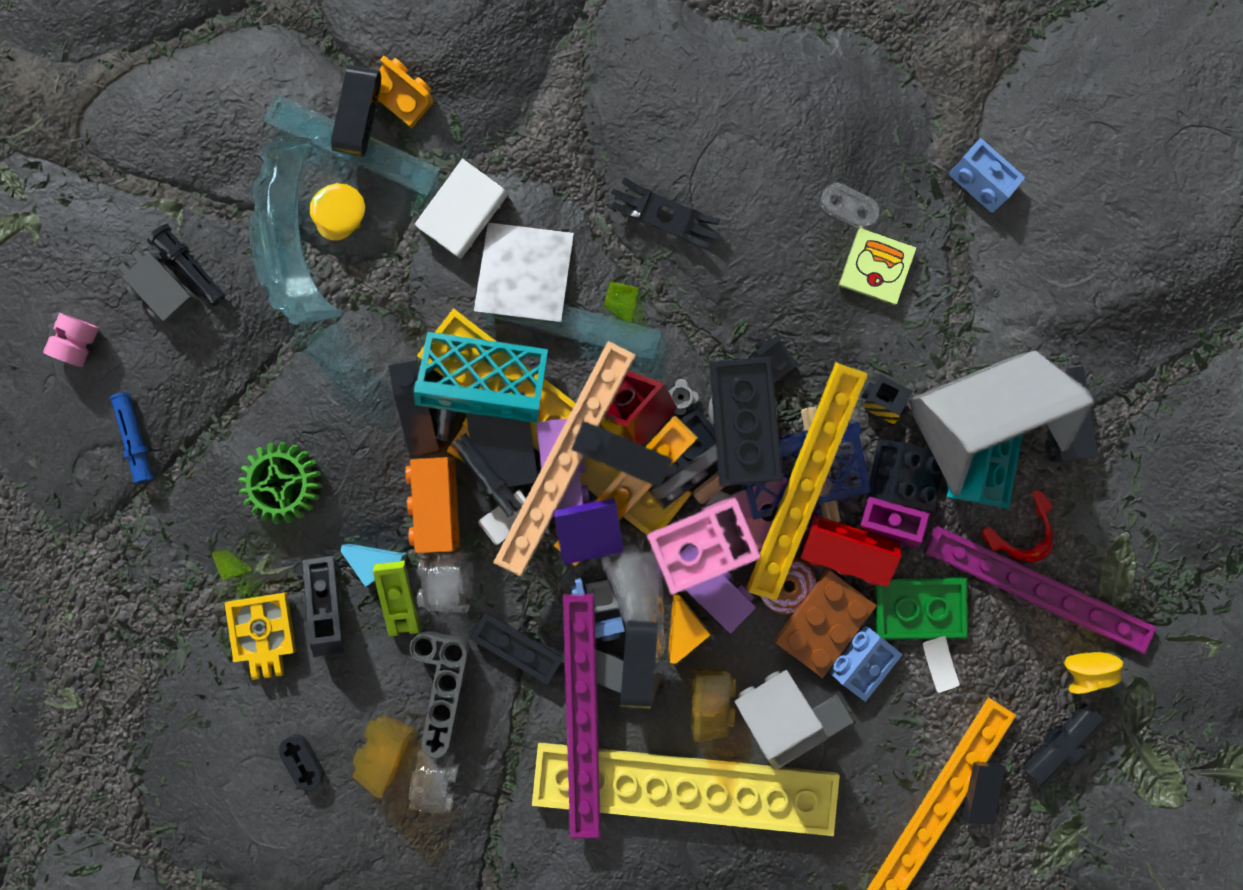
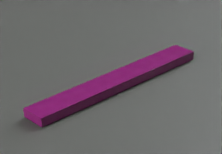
M935 526L923 552L1144 655L1157 627L939 526Z
M564 594L570 839L601 838L594 594Z

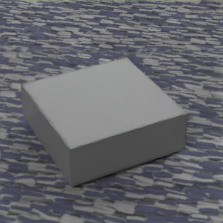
M615 578L585 584L587 594H594L595 613L620 609Z

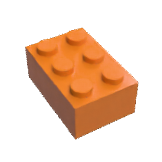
M456 458L410 459V466H406L405 470L406 482L411 484L412 497L407 498L408 515H413V527L409 528L410 546L415 547V553L453 551L459 548L460 532Z

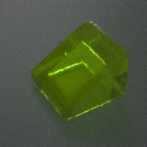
M227 549L212 552L213 559L223 581L252 571L248 565Z

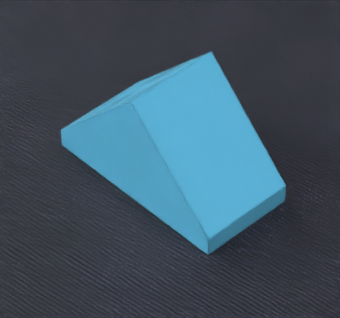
M345 544L341 546V553L365 587L375 582L373 575L374 564L405 561L407 557L405 553L360 545Z

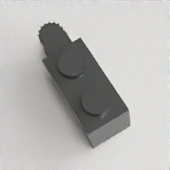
M133 243L127 246L128 252L138 261L133 267L118 255L113 259L115 265L124 273L123 279L129 284L127 290L139 301L143 299L149 305L147 309L149 314L160 323L164 321L175 324L200 301L159 256L150 252L145 255Z

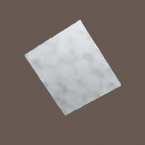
M488 222L474 311L561 322L574 233Z

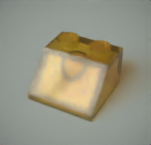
M692 669L690 729L694 742L728 737L729 727H734L735 710L730 709V697H735L736 679L731 678L729 670Z
M383 714L375 721L370 720L363 736L368 740L364 749H358L352 765L356 767L352 777L377 798H381L391 785L415 728Z

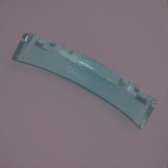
M279 135L264 146L260 157L263 159L260 175L252 181L250 196L255 200L253 214L249 216V238L257 278L260 286L267 287L270 294L268 302L273 309L281 310L289 318L288 322L292 324L302 325L343 317L342 311L332 306L316 288L306 266L301 247L298 222L299 191L305 162L312 147V140L307 137Z

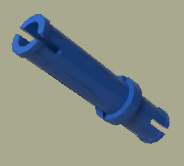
M130 392L114 394L110 396V400L125 448L123 456L125 459H128L133 482L138 484L150 481L154 477L147 458L149 450L143 444Z

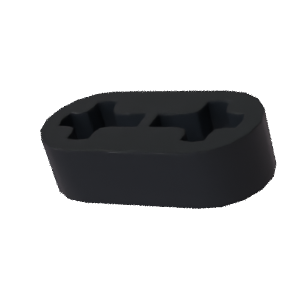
M293 734L287 737L279 746L280 758L299 789L304 791L313 790L321 783L324 777L323 767L304 736ZM291 743L293 745H300L301 749L297 752L298 756L296 753L290 754L288 752ZM304 767L308 772H315L312 781L310 779H303Z

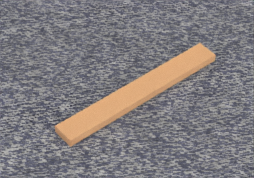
M610 341L607 342L494 561L495 564L522 577L554 515L553 511L558 508L584 455L571 450L583 420L598 427L600 426L636 357L635 354Z

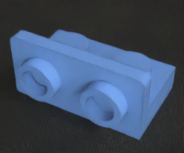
M982 138L970 148L949 172L951 178L990 212L998 209L1025 179L1017 169Z
M863 626L840 657L829 669V673L866 702L903 654L869 627Z

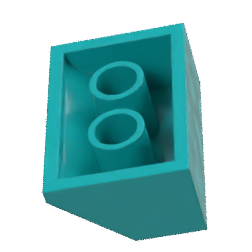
M1023 433L975 452L961 493L954 496L947 482V497L1009 509Z

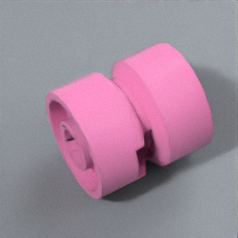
M59 313L53 327L56 335L49 337L43 353L66 363L83 367L89 354L86 346L94 342L99 328L80 319Z

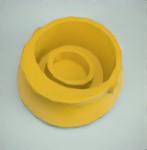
M335 183L322 188L312 198L310 203L311 218L316 224L319 233L326 239H344L361 226L360 223L363 220L365 204L363 197L357 189L347 184Z
M1079 653L1066 657L1064 665L1074 678L1068 689L1073 694H1085L1101 688L1111 687L1122 680L1121 670L1123 668V661L1109 653Z

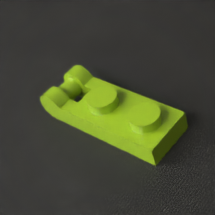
M405 561L374 564L373 575L389 637L399 636L402 632H409L410 634L420 633V619L416 612Z

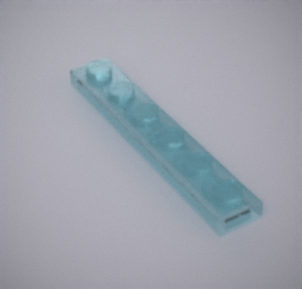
M275 94L263 120L267 125L428 198L441 173L440 168L372 137L369 139L368 149L364 157L332 151L331 138L335 120L278 94Z
M563 305L561 322L480 312V314L603 348L610 341L635 354L636 357L654 361L661 335L659 330Z

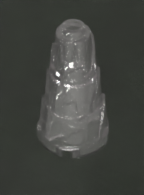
M643 542L623 545V552L611 554L609 558L607 556L601 557L603 571H606L610 589L616 598L618 609L625 625H627V620L658 622L656 663L661 660L660 656L664 654V649H666L663 626L662 570L652 546L651 550H645Z

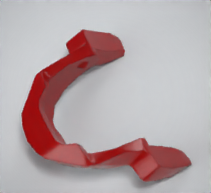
M1036 489L1032 496L1037 506L1035 512L1046 527L1044 541L1038 543L1034 549L1024 551L1007 544L991 527H987L982 530V535L993 552L1003 549L1013 559L1027 562L1040 561L1051 552L1054 531L1047 514L1053 506L1039 489Z

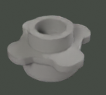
M678 379L675 382V386L668 390L677 406L675 410L677 415L685 414L686 408L689 405L698 402V393L692 392L687 386V381L684 379ZM679 394L684 396L682 400L678 399Z

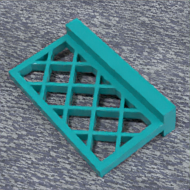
M427 332L418 380L414 388L415 405L537 423L548 349ZM432 343L446 344L450 351L437 358L431 351ZM468 347L476 348L480 356L469 363L460 354V352ZM497 352H503L511 360L498 367L490 357ZM456 356L463 367L450 374L442 363ZM528 356L541 358L540 365L530 372L520 362ZM486 361L494 371L481 379L473 370V367ZM516 365L524 376L511 383L503 372ZM436 367L445 376L444 379L437 383L425 381L426 374ZM468 371L476 382L469 387L459 386L455 379ZM538 374V378L536 381L534 379V376ZM498 376L507 386L501 391L496 392L490 391L486 383ZM529 381L536 389L535 397L523 396L516 388Z

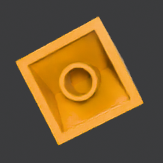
M673 594L668 657L670 663H677L709 637L710 634L706 626L679 594Z

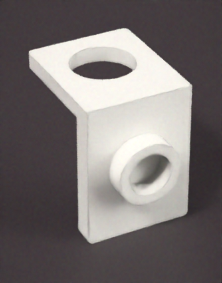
M519 490L513 495L524 505L526 498ZM498 506L480 519L478 523L494 545H498L506 539L520 510L513 512V515L507 518L506 514Z

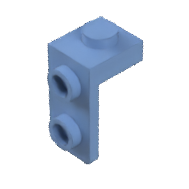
M582 577L576 578V585L571 586L572 594H586ZM622 616L595 622V638L602 637V641L617 639L620 637L619 633L625 632Z

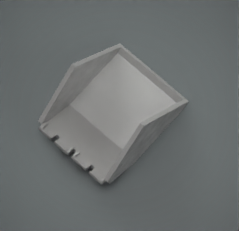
M1037 351L1008 358L908 400L912 409L911 413L954 496L961 493L975 452L1045 423L1048 425L1062 452L1068 450L1093 403L1084 388Z

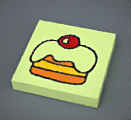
M859 228L838 286L896 305L916 247Z

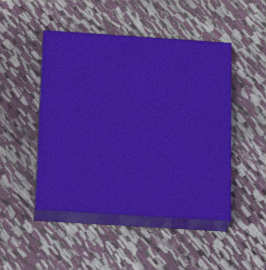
M615 498L553 511L563 565L623 552Z

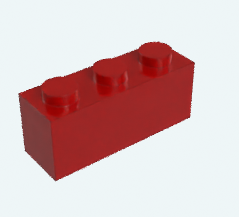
M813 514L802 541L800 559H804L814 566L822 565L834 569L841 575H852L861 578L871 585L888 587L900 561L901 549L900 542Z

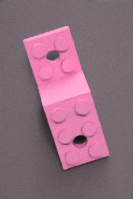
M785 473L782 474V481L756 484L701 507L702 512L647 534L671 594L761 558L758 550L762 549L773 520L764 521L760 516V509L765 504H772L777 511L788 484ZM686 543H692L698 549L697 557L692 561H685L680 557V548Z

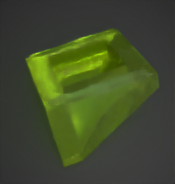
M609 282L604 308L623 320L632 322L639 287Z

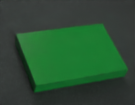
M892 578L888 587L875 585V605H877L875 607L876 634L884 640L936 639L942 636H946V639H968L967 578Z

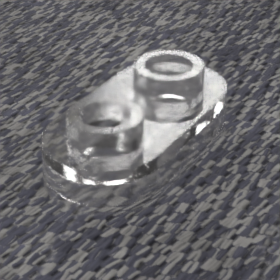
M831 184L821 195L820 202L825 212L856 228H868L879 217V206L875 200L844 184ZM837 196L840 199V204L833 205L830 198ZM859 209L865 210L867 217L864 219L860 218L857 215V211Z

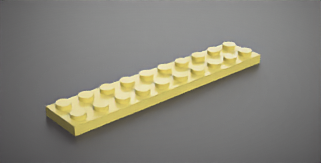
M538 743L532 806L569 810L567 745ZM599 749L600 813L834 836L840 775L836 772L781 767L775 771L772 766Z

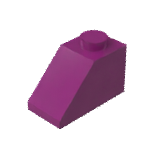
M869 497L860 527L876 535L900 542V545L918 550L923 539L929 513Z

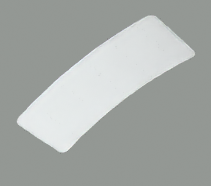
M946 636L923 643L926 659L937 692L941 693L958 687L960 683L951 659Z

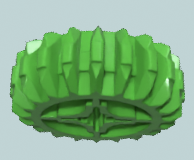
M280 442L278 448L275 443H269L267 451L263 447L257 448L258 457L254 455L247 457L252 466L243 465L241 467V470L247 473V477H239L238 481L240 483H246V488L239 490V493L241 495H249V498L243 504L245 506L255 504L251 513L258 515L262 512L263 521H268L272 517L275 524L281 523L283 518L286 523L293 522L294 515L297 518L304 517L302 508L308 511L313 509V505L308 500H318L320 497L313 492V489L322 488V483H314V477H320L321 472H312L311 468L316 466V460L305 462L309 457V452L303 451L298 455L299 446L292 445L288 449L286 442ZM280 458L291 461L300 473L290 474L287 472L285 465L281 464ZM270 462L271 466L268 467V477L264 481L259 482L262 470ZM293 479L292 481L285 482V486L269 487L270 484L276 483V480ZM302 483L300 495L291 504L290 499H293V488L297 484ZM261 492H271L276 501H279L280 507L270 504Z

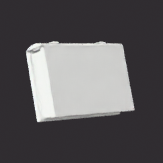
M462 158L415 225L444 248L462 259L497 209L501 208L500 205L509 193Z

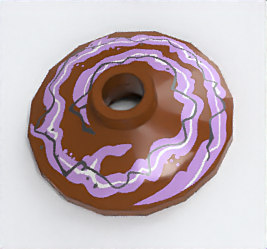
M794 557L784 581L785 583L791 580L794 583L793 589L785 591L782 586L777 601L760 596L763 603L776 613L784 615L793 614L817 583L816 575L811 566L799 557Z

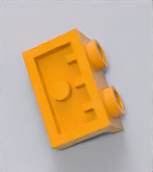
M383 56L380 59L382 66L379 71H381L382 80L378 102L412 129L434 103L429 93L432 89L419 77L413 80L407 75L408 69L399 60L394 58L390 61L386 56Z

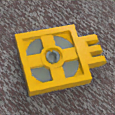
M288 592L225 602L233 662L249 660L252 680L260 679V667H262L264 678L272 677L271 665H274L276 676H283L284 665L282 655L296 652Z

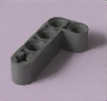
M423 631L410 643L411 656L417 661L434 664L437 667L422 737V749L427 756L439 758L447 752L453 741L470 656V645L465 638L435 631ZM419 640H429L432 644V652H422L418 646ZM450 645L459 646L462 650V658H452L448 654V647ZM442 676H453L456 680V687H445L442 683ZM436 706H447L450 710V717H440L436 712ZM438 728H443L439 738L442 744L440 747H437L433 738L438 732Z

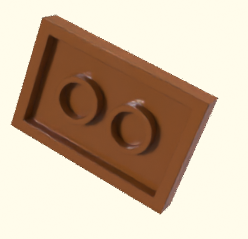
M826 569L773 641L823 678L877 605L832 571Z

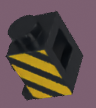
M880 374L876 383L869 382L861 398L866 401L862 408L888 421V424L894 427L913 391Z

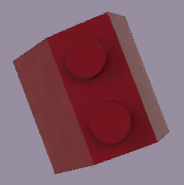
M628 371L600 426L605 430L645 446L675 412L677 406L664 383Z

